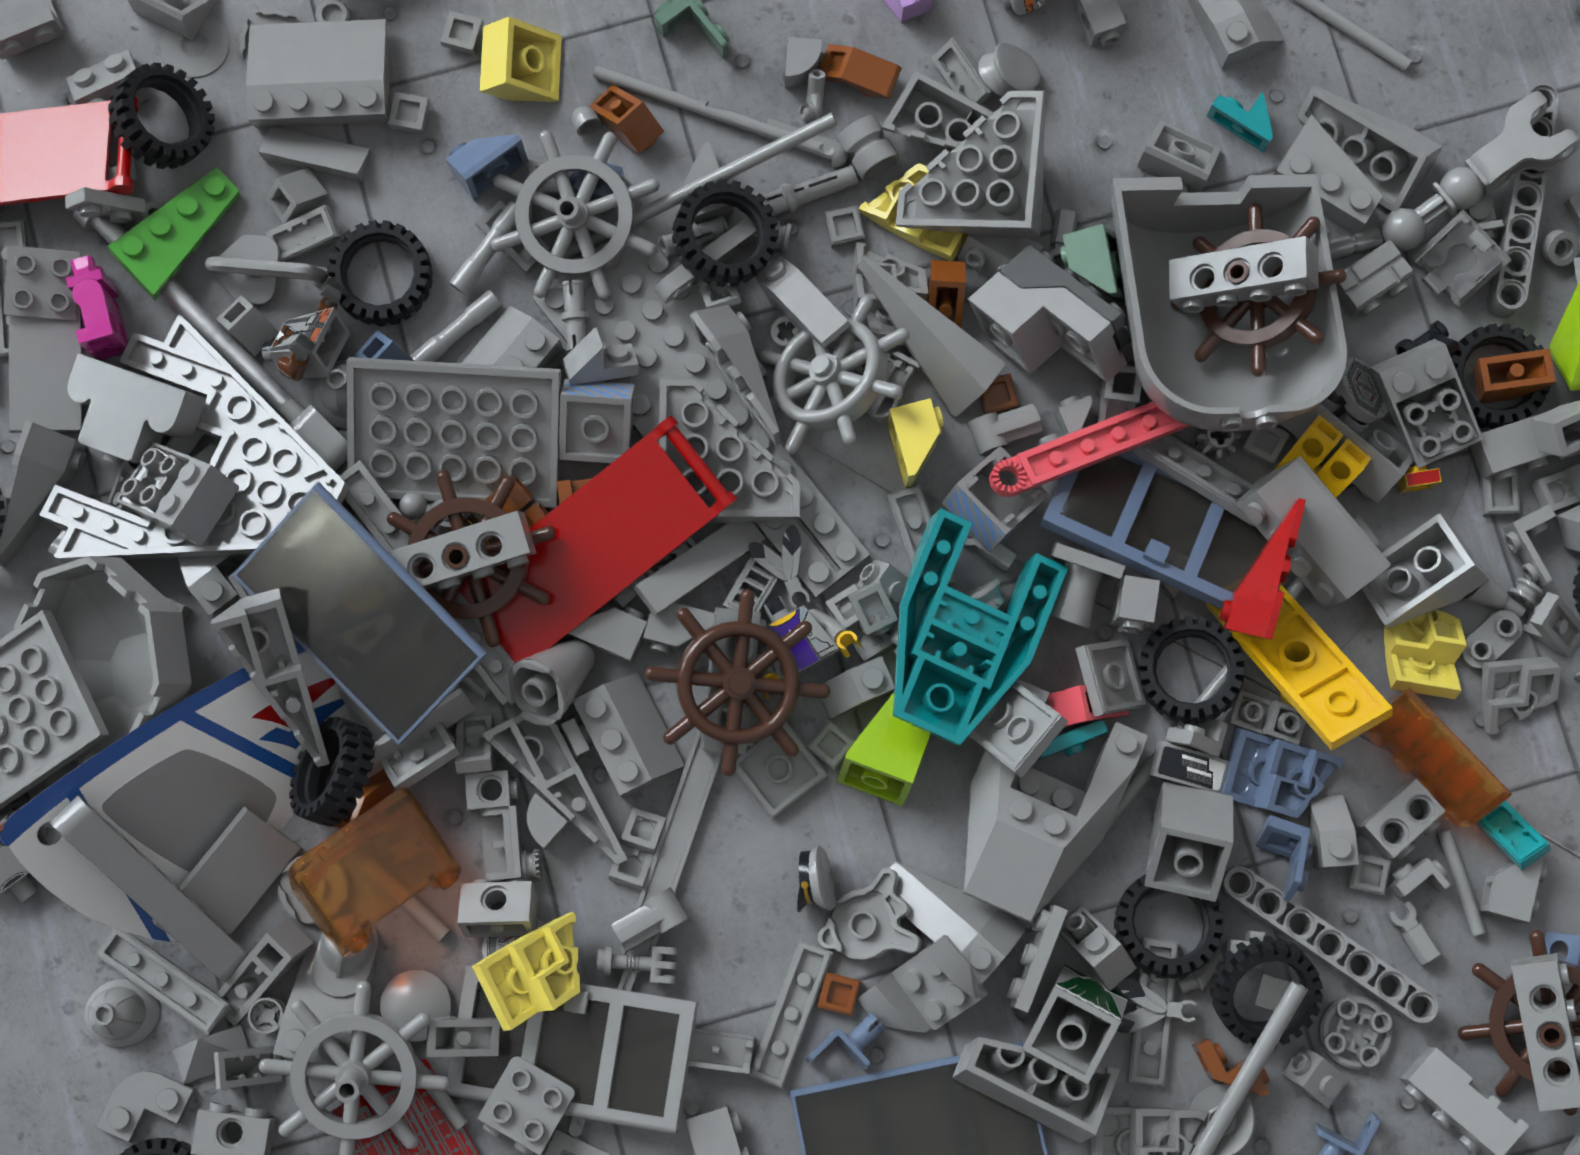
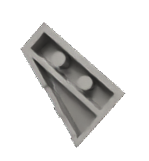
M1427 1046L1400 1077L1407 1085L1404 1091L1420 1105L1423 1102L1427 1103L1434 1110L1431 1116L1445 1129L1449 1130L1450 1127L1455 1129L1462 1136L1458 1141L1474 1155H1477L1478 1152L1484 1155H1505L1530 1127L1521 1118L1514 1120L1499 1106L1502 1103L1494 1095L1489 1097L1473 1082V1078L1437 1047Z

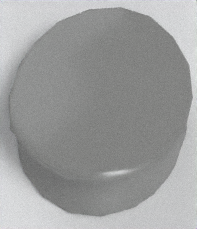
M998 43L995 51L983 55L978 64V71L983 82L990 90L1002 97L1008 91H1033L1041 78L1040 69L1035 60L1022 49L1008 43Z

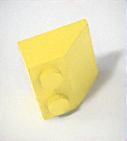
M506 17L483 26L480 92L506 101H559L562 36L512 17Z
M931 398L889 410L887 426L905 489L913 487L935 449L939 435L942 434L941 428L944 427L942 413L939 407L933 408Z

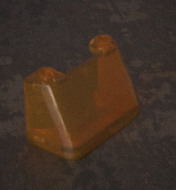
M402 788L298 858L289 868L288 874L291 891L341 956L344 957L350 952L357 953L364 949L370 942L369 936L375 923L429 885L432 889L441 888L442 890L451 887L459 879L461 867L417 799L408 788Z

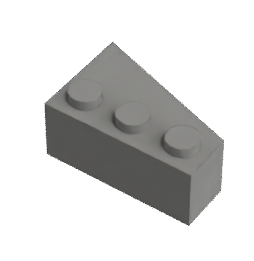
M1310 115L1273 174H1316L1324 217L1352 234L1360 232L1383 197L1312 115Z

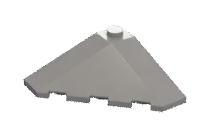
M1008 91L1000 99L1003 105L987 120L982 115L962 133L966 137L964 141L950 153L946 149L942 151L926 166L929 172L914 186L908 182L899 190L896 226L1005 238H1040L1043 210L1045 92Z
M660 379L659 424L673 415L679 423L677 428L728 492L732 490L738 498L734 504L707 524L800 518V482L791 473L786 476L772 462L774 456L756 439L751 442L737 428L739 422L721 404L716 407L703 394L705 389L695 379ZM666 435L659 440V445L707 506L711 507L717 500Z

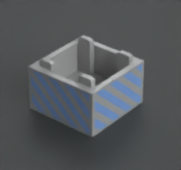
M565 379L560 394L558 460L612 463L630 449L633 440L635 384L597 381L570 385L569 380Z
M1001 446L963 477L942 501V504L952 514L973 523L970 532L990 552L1031 517L1049 496L1041 486L1013 497H1003L993 491L989 483L992 469L998 462L1011 458ZM1002 471L999 473L998 478H1000L999 481H1002L1003 485L1011 487L1017 483V478L1012 472Z

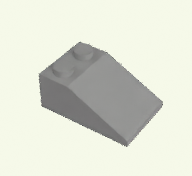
M1439 513L1382 552L1391 565L1364 586L1362 591L1388 629L1459 601L1487 582L1489 578L1455 528Z
M310 947L303 957L282 1017L273 1052L275 1055L293 1059L297 1048L309 1032L291 1010V1005L295 1000H302L320 1022L339 1013L354 1011L356 993L346 997H332L323 993L315 984L312 967L317 948ZM373 962L367 979L371 988L378 962ZM352 1030L332 1035L349 1055ZM320 1044L314 1049L309 1063L336 1065Z

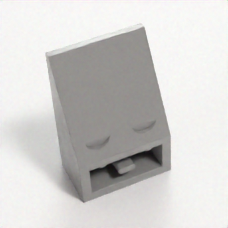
M1433 339L1370 367L1382 399L1417 468L1484 440L1445 343Z
M153 442L151 447L143 453L140 463L132 476L122 485L121 492L115 501L180 538L202 547L240 486L211 464Z

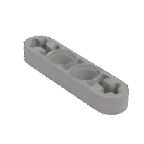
M746 217L702 249V251L712 259L725 263L758 238L756 228L750 218ZM681 264L666 275L655 286L654 291L667 304L704 277L702 275H699L697 278L691 274L693 269L690 266L685 269Z

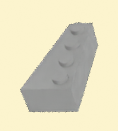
M977 1037L964 1046L952 1076L953 1079L1079 1143L1096 1136L1120 1069L1098 1066L1087 1085L1022 1050V1046L984 1037Z

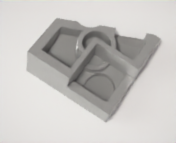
M1549 657L1483 662L1482 710L1485 732L1489 735H1495L1500 732L1498 729L1500 725L1515 717L1520 721L1529 716L1534 709L1545 707L1558 700L1562 667Z

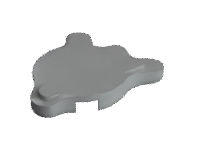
M883 868L869 886L843 895L837 901L832 917L828 919L826 925L818 933L820 946L826 950L838 951L858 961L879 959L891 951L917 954L922 947L921 938L900 925L901 919L910 914L911 907L897 895L898 873L891 868Z

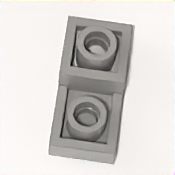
M1243 690L1240 691L1238 698L1229 708L1225 723L1296 745L1300 743L1306 722L1293 706L1278 700L1271 701Z

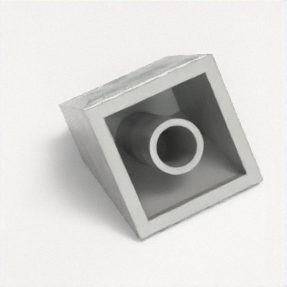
M1064 964L1047 995L1022 1050L1088 1085L1122 1021L1128 998L1114 990L1109 991L1103 984Z

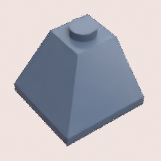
M518 134L478 138L471 140L467 144L463 142L455 146L450 151L449 157L446 158L450 171L473 201L495 186L493 178L497 174H503L508 177L529 162L522 139Z

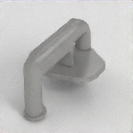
M242 235L220 256L209 257L205 261V268L218 277L235 300L242 295L248 302L255 305L267 304L274 298L277 291L278 278L309 280L315 286L322 287L329 277L325 267H316L304 263L280 262V248L277 242L268 236Z

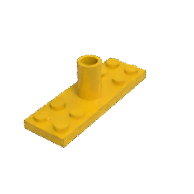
M1243 578L1223 589L1233 593ZM1281 584L1279 590L1284 592V597L1272 640H1263L1230 631L1232 637L1237 640L1243 650L1280 691L1282 701L1297 710L1331 751L1393 716V707ZM1206 602V607L1224 627L1225 621L1219 620L1221 609Z

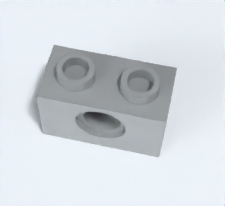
M512 878L507 882L477 879L472 883H461L457 923L464 937L524 936L535 930L539 896L533 882L522 878ZM505 902L502 908L492 910L493 906L497 903Z
M210 1102L209 1108L198 1109L190 1154L271 1155L277 1117L267 1116V1109L246 1107L245 1113L231 1111V1104ZM231 1122L238 1123L242 1128L243 1134L238 1142L232 1141L228 1137L227 1128Z

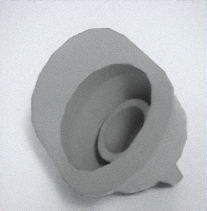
M352 914L334 919L324 929L312 967L315 984L323 993L332 997H346L356 993V986L360 981H367L378 948L376 929L368 920Z

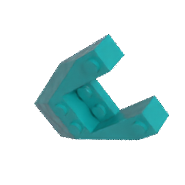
M940 508L928 521L917 548L900 602L893 717L960 746L1031 664L1068 567L1036 553L1023 564L1005 612L991 607L947 586L973 523Z

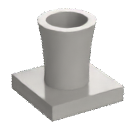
M1054 542L1050 555L1066 560L1065 566L1068 567L1050 615L1090 628L1093 607L1103 573L1121 579L1125 565Z

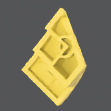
M920 163L905 172L902 178L894 180L887 185L885 192L870 203L865 201L860 205V213L906 241L949 261H954L969 235L896 226L899 190L908 182L914 186L929 172L926 166Z
M1436 609L1388 629L1384 625L1385 659L1390 688L1456 699L1462 690L1455 662L1467 647L1460 619L1445 611Z
M569 912L529 932L472 966L503 1031L514 1029L537 1012L555 1010L580 993V976L577 971L579 960L578 948L574 947L573 924L576 923L574 912Z

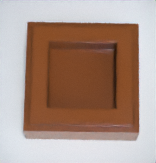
M1010 373L997 376L986 392L980 396L984 415L994 412L998 414L1019 407Z
M826 972L817 1007L852 1016L861 981Z

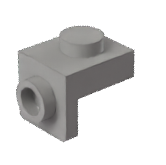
M874 559L864 567L856 586L858 589H861L879 580L896 615H899L900 602L908 578L891 564Z
M1429 858L1419 859L1413 865L1409 862L1405 863L1392 874L1395 880L1388 885V888L1396 897L1406 896L1426 879L1438 892L1446 891L1451 887V884L1446 880L1449 875L1438 861H1431Z
M1305 1046L1298 1050L1283 1071V1076L1297 1084L1327 1109L1330 1108L1349 1081L1347 1077L1325 1058Z

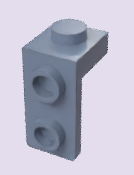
M1269 815L1258 835L1256 847L1290 858L1283 900L1290 902L1296 891L1302 892L1307 883L1309 872L1304 870V865H1307L1313 850V845L1308 843L1310 828Z

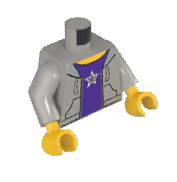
M781 596L763 605L772 622L766 625V628L777 634L780 638L802 621L811 623V633L790 649L795 657L799 676L839 654V649L848 658L850 657L846 649L848 645L854 643L859 648L862 647L854 632L847 631L836 619L817 609L808 610L803 605L790 612ZM758 641L757 655H761L769 648ZM775 661L758 677L783 680L779 661ZM763 693L764 698L769 699L768 693Z

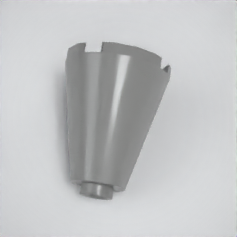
M575 638L517 661L511 666L504 677V689L508 701L511 705L516 703L523 711L519 715L531 723L549 726L558 721L568 710L595 664V654L592 648L585 641Z

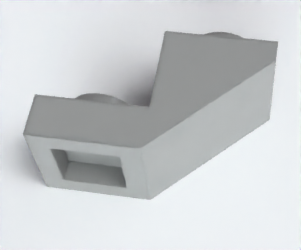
M1078 394L1060 402L1061 407L1057 409L1055 418L1063 436L1082 429L1093 403L1091 395L1081 399ZM1056 432L1041 438L1039 443L1042 445L1060 438V436Z

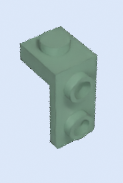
M667 0L657 8L654 15L655 28L663 38L691 18L720 56L724 58L728 55L727 42L729 37L719 24L714 26L707 18L709 13L700 0Z

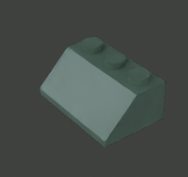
M1104 224L1062 235L1064 246L1060 248L1065 267H1069L1075 274L1126 305L1115 232Z

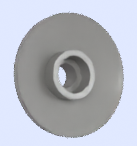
M1215 1084L1201 1090L1191 1101L1188 1109L1207 1111L1205 1121L1200 1123L1192 1140L1195 1146L1230 1085ZM1247 1096L1212 1155H1235L1242 1151L1251 1140L1255 1128V1113Z

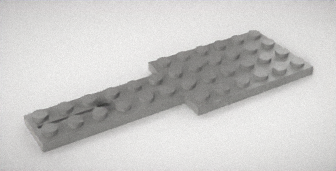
M646 221L634 226L632 234L654 243L657 246V253L649 257L626 246L623 252L611 264L604 267L602 270L611 291L609 299L601 300L598 298L590 274H562L552 282L544 298H538L534 295L532 297L533 301L567 342L566 324L562 321L561 313L565 312L562 282L569 280L570 284H572V280H583L585 282V311L589 312V320L586 321L587 335L597 327L603 347L615 344H632L639 363V375L604 380L602 382L635 384L633 427L642 438L659 425L660 379H695L705 389L703 394L716 407L721 404L739 422L737 428L751 442L756 439L774 456L772 462L786 476L791 473L800 482V520L797 518L753 522L781 557L785 531L790 525L797 527L801 536V555L797 576L815 599L870 557L867 549L793 457L785 450V447L782 444L776 446L757 419L751 416V411L698 342L690 314L706 309L697 283L667 304L654 291L655 286L681 264L673 254L669 257L662 255L658 246L659 236ZM608 239L599 247H597L595 249L596 253L599 252L602 248H604L611 239ZM757 359L764 379L768 376V371Z

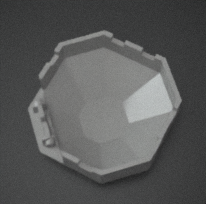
M86 556L38 573L33 584L39 589L33 603H24L13 628L16 629L41 610L52 611L109 733L108 737L72 760L80 766L109 745L185 699L192 681L183 616L176 606L122 558Z

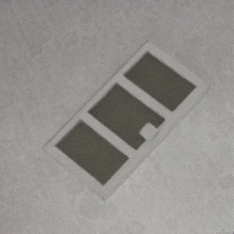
M466 965L458 1018H497L472 966ZM580 983V993L555 1010L537 1012L512 1030L503 1031L500 1025L499 1056L451 1057L447 1076L450 1080V1087L445 1092L448 1096L487 1102L510 1060L513 1057L519 1056L573 1087L575 1095L564 1113L565 1116L677 1134L680 1128L699 1002Z

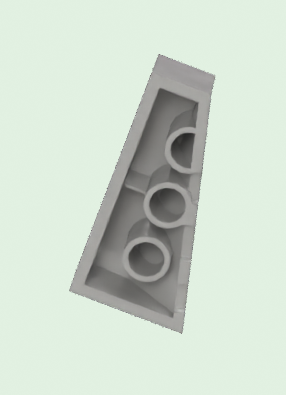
M915 70L881 130L955 149L966 139L962 134L982 115L987 120L994 112Z

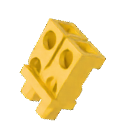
M1318 415L1274 470L1301 456L1336 498L1365 469L1372 458L1347 438L1325 464L1321 466L1322 460L1337 445L1343 434L1321 415Z

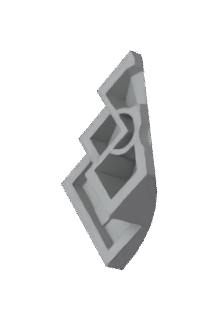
M856 241L853 262V312L862 296H870L873 299V306L863 324L878 339H881L896 331V329L889 320L890 316L882 303L872 293L873 289L865 276L855 266L862 256L867 255L925 301H927L929 294L926 270L914 264L905 263L898 257L888 253L885 257L866 250L865 243Z
M1107 1106L1096 1136L1091 1138V1155H1189L1194 1145L1192 1140L1200 1123L1205 1121L1207 1111L1184 1108Z

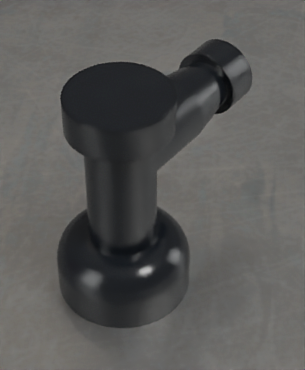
M1437 320L1430 325L1428 331L1415 340L1403 339L1395 345L1397 355L1436 339L1445 343L1449 353L1454 354L1459 348V343L1448 338L1447 328L1442 322Z

